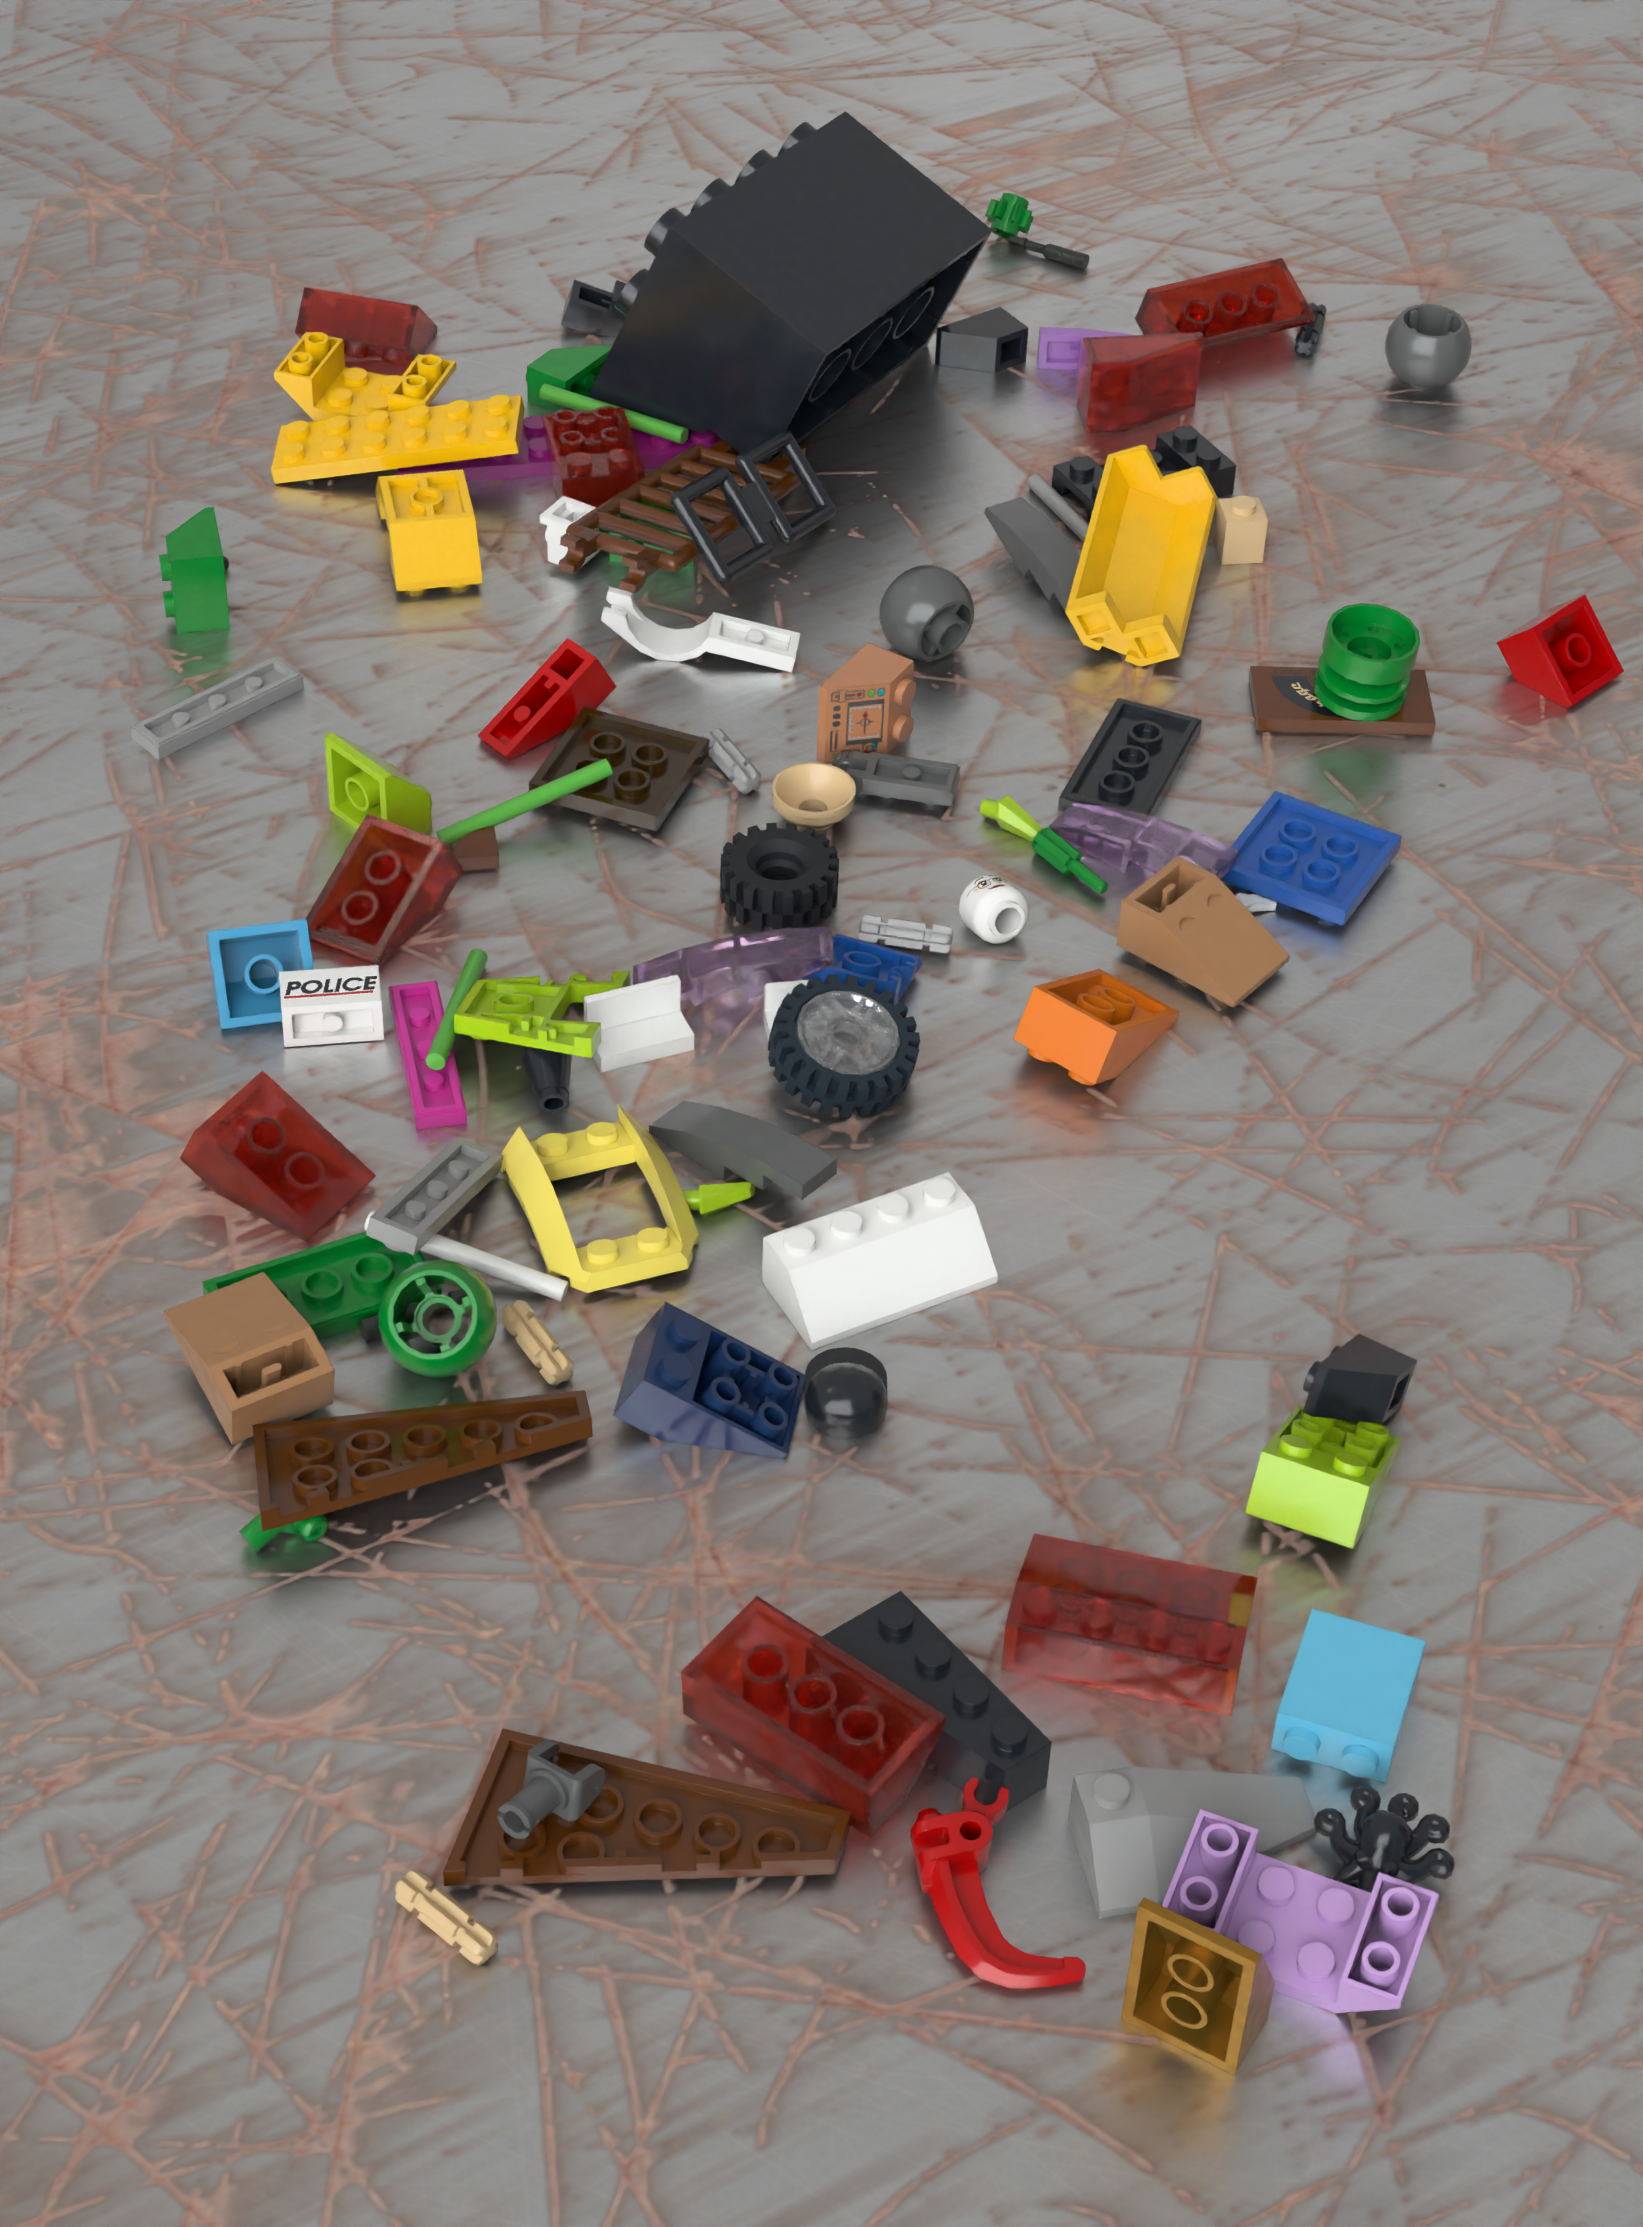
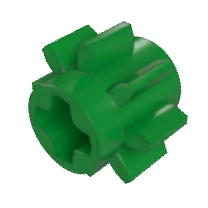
M1003 193L1000 201L991 199L985 216L988 217L987 221L992 223L990 227L993 230L992 232L1006 239L1010 235L1017 237L1019 231L1028 234L1034 218L1031 216L1032 211L1027 210L1029 202L1012 193Z

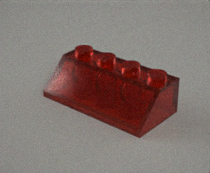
M1283 258L1147 289L1135 317L1144 337L1161 339L1201 350L1311 324L1316 319Z
M758 1596L681 1671L684 1715L815 1802L852 1811L851 1825L870 1838L909 1797L946 1720V1716Z

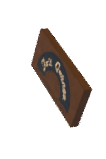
M1250 666L1249 684L1256 731L1434 735L1436 721L1425 670H1412L1410 672L1411 680L1407 688L1406 699L1398 713L1388 719L1368 722L1351 720L1337 715L1322 705L1314 693L1313 681L1318 668Z

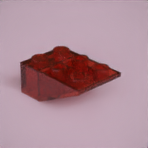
M601 406L595 410L586 411L565 409L552 414H542L556 501L564 495L593 507H598L645 477V470L623 407Z

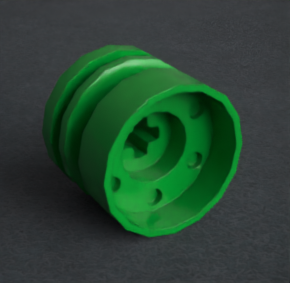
M1359 603L1347 605L1334 612L1327 623L1322 644L1323 653L1319 658L1318 670L1313 681L1314 693L1322 705L1337 715L1357 721L1373 722L1384 720L1398 713L1406 699L1407 688L1411 680L1410 672L1415 665L1420 646L1418 629L1409 618L1397 610L1378 604Z

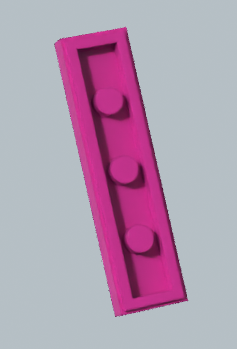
M437 981L388 986L389 1002L416 1129L423 1130L467 1124V1110L453 1049H451L446 1064L441 1070L430 1069L425 1061L444 1015Z

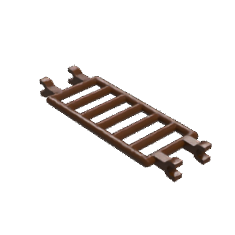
M723 439L711 447L695 444L570 524L566 529V534L561 536L560 545L568 547V551L565 557L559 561L558 569L574 574L582 567L588 556L600 549L622 557L621 565L629 567V571L626 577L620 580L619 589L634 594L643 587L647 577L657 570L679 571L701 556L693 540L616 515L620 514L690 537L677 514L637 501L674 511L670 504V496L673 493L658 489L659 487L676 492L695 481L679 476V474L698 479L715 469V467L698 462L716 467L725 466L730 471L740 474L735 466V459L740 453ZM799 445V447L805 455L806 447ZM783 452L781 457L770 465L763 463L755 465L764 481L773 484H767L777 502L800 486L801 481ZM731 473L740 489L747 485L742 476ZM716 488L698 499L730 509L725 501L726 497L720 488ZM696 500L691 503L700 520L715 524L712 526L703 523L715 545L741 528L737 518L731 511ZM595 529L606 530L674 553L670 554Z

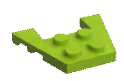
M612 971V981L588 982V975H582V973L572 974L565 984H555V980H547L544 985H541L540 976L476 980L454 1013V1033L469 1035L478 1040L490 1039L592 1058L601 1043V1022L562 1021L561 1019L571 1003H584L585 996L631 986L630 971Z

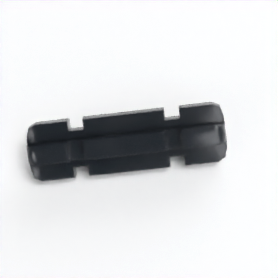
M1312 302L1306 306L1299 332L1295 338L1294 350L1298 355L1305 353L1307 356H1310L1315 352L1316 344L1326 319L1327 309L1323 304L1317 306Z

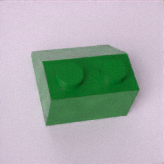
M214 507L202 509L165 536L167 554L159 555L162 581H170L171 591H163L166 618L174 617L177 634L230 629L223 551Z

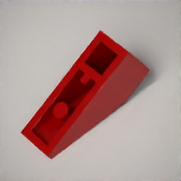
M567 638L477 736L486 745L508 761H511L566 731L583 707L596 710L617 686L594 655Z

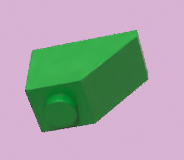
M601 345L549 350L527 366L528 401L563 416L572 413L575 410L540 399L541 387L546 383L588 397L611 350V346Z

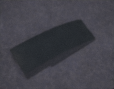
M574 279L564 306L561 325L586 333L617 337L626 316L616 309L615 304L626 283L616 280L612 292H608Z

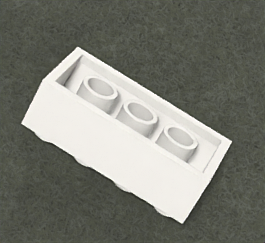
M949 1172L763 1237L762 1283L811 1351L997 1283L998 1279L975 1204Z

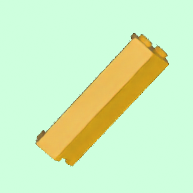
M1139 445L1108 454L1065 610L1083 645L1100 651L1102 646L1126 655L1124 661L1139 667L1180 657L1216 507L1215 501L1218 498L1202 467L1196 466L1163 476L1146 445Z

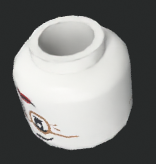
M994 874L976 878L965 888L960 897L959 912L965 925L979 938L992 944H1001L1014 939L1024 929L1028 921L1029 906L1026 897L1017 887L1007 879Z

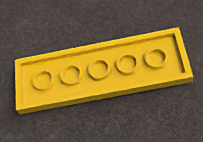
M495 395L486 400L470 402L455 400L446 405L431 407L416 405L407 410L392 412L376 410L367 415L353 417L337 415L327 420L314 422L293 421L287 425H282L280 428L271 467L274 483L280 484L519 453L525 411L522 395Z

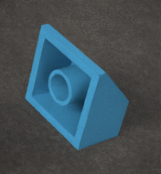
M307 919L208 931L206 935L212 984L221 1030L282 1022L279 972L314 969Z

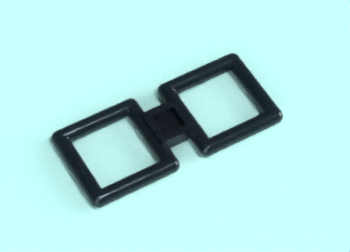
M788 430L777 432L736 457L735 466L747 484L745 487L740 489L730 470L725 466H719L670 496L671 506L720 584L730 583L775 553V545L763 527L765 524L770 523L783 544L789 545L827 522L836 514L835 505L792 433ZM780 450L785 454L816 506V509L791 524L755 466ZM717 487H720L725 495L726 503L737 518L746 536L749 535L755 545L729 563H726L691 505L692 502Z

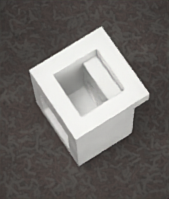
M563 495L540 515V523L547 525L545 540L547 542L549 562L559 565V561L565 557L568 551V547L560 545L561 536L566 534V529L570 524L596 507ZM600 549L588 556L583 565L599 553Z

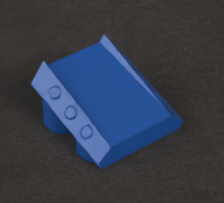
M837 933L834 937H828L823 941L822 950H813L807 954L802 980H809L819 976L824 984L827 975L838 974L840 983L844 984L847 975L858 977V986L864 988L867 980L878 984L875 993L880 995L885 989L893 993L895 996L892 1005H895L922 966V961L920 957ZM840 1018V1019H844V1020H847V1021L854 1022V1021L849 1020V1019H846V1018Z

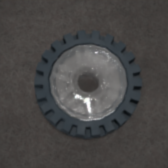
M838 974L827 975L824 984L819 976L809 979L806 986L802 983L798 984L793 988L792 993H787L782 1000L769 1036L767 1050L770 1052L768 1060L770 1067H775V1078L779 1083L787 1081L785 1091L792 1097L802 1092L800 1103L808 1108L815 1101L821 1103L819 1112L830 1115L833 1107L839 1109V1117L846 1118L851 1117L854 1108H856L859 1117L869 1116L873 1107L878 1113L887 1109L889 1103L894 1104L900 1098L902 1092L905 1091L914 1071L920 1050L918 1048L920 1035L919 1032H915L917 1024L913 1016L906 1017L908 1008L901 1001L892 1005L895 996L893 993L885 989L879 995L875 993L878 984L867 980L863 988L858 986V977L847 975L844 984L840 983Z

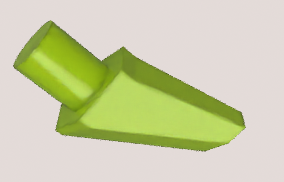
M1005 795L999 801L986 798L981 803L980 814L982 816L996 819L1001 829L1031 842L1036 834L1043 829L1009 795Z
M751 1182L699 1185V1189L682 1190L690 1210H699L700 1215L708 1216L753 1197L755 1185Z

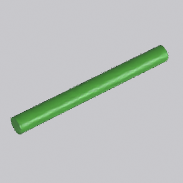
M546 383L540 389V399L676 443L684 444L688 438L687 428Z
M604 758L436 831L439 842L443 848L449 847L474 830L497 826L612 776L611 766L608 760Z
M481 949L471 950L425 1060L430 1069L441 1070L446 1064L458 1034L454 1033V1013L476 980H480L488 959L487 954Z

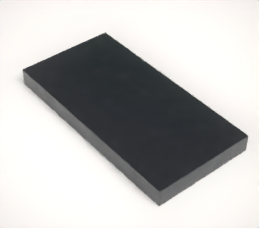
M1117 698L1059 797L1058 810L1145 833L1201 732L1202 720Z

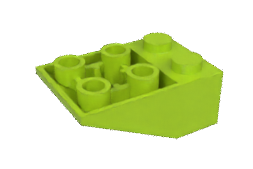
M1297 1405L1261 1451L1245 1513L1353 1549L1367 1526L1400 1448L1402 1438L1389 1435L1390 1431L1377 1423L1360 1421L1355 1424L1342 1419L1312 1417L1303 1413V1406Z

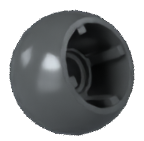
M1432 304L1415 305L1401 312L1389 327L1385 341V354L1393 373L1402 381L1421 389L1444 386L1459 377L1468 364L1472 349L1471 334L1467 323L1461 315L1447 307Z
M934 565L916 566L903 572L890 584L880 604L879 621L886 639L898 652L919 661L941 659L959 648L965 641L974 620V604L969 589L957 575L945 568Z

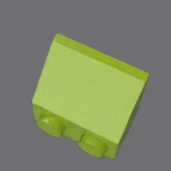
M333 732L325 735L330 811L388 853L432 830V799L430 792L424 786L411 780L393 764L387 763L372 751Z

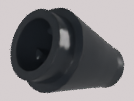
M526 1047L522 1063L539 1103V1108L546 1113L563 1111L569 1105L572 1055Z

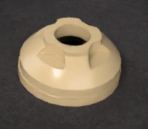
M817 762L792 765L778 773L772 783V797L775 809L789 822L797 824L799 829L808 827L815 831L826 830L844 819L854 807L856 796L855 782L848 773L833 765ZM806 809H818V810H821V812H810V811H804V810H806Z

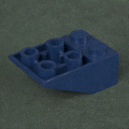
M665 1301L635 1338L613 1416L659 1440L783 1459L788 1453L806 1375Z

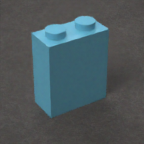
M1312 1608L1277 1712L1271 1749L1288 1754L1299 1760H1309L1346 1771L1356 1777L1369 1778L1386 1783L1418 1680L1426 1641Z

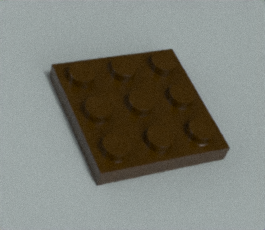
M583 707L530 780L529 791L606 758L611 766L612 776L550 802V804L586 812L597 817L620 821L638 828L657 831L708 756L709 739Z

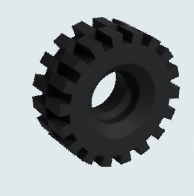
M777 822L766 823L765 830H760L757 825L749 827L747 836L738 832L733 836V842H727L723 847L720 866L721 904L725 903L724 910L729 916L736 913V922L744 926L748 921L752 922V930L762 932L764 926L772 927V934H782V928L790 927L792 933L802 932L803 924L805 923L813 928L820 924V917L827 919L832 914V907L836 908L839 877L838 852L835 846L829 847V839L824 835L815 838V830L808 827L803 832L797 831V824L791 823L786 824V829L777 828Z

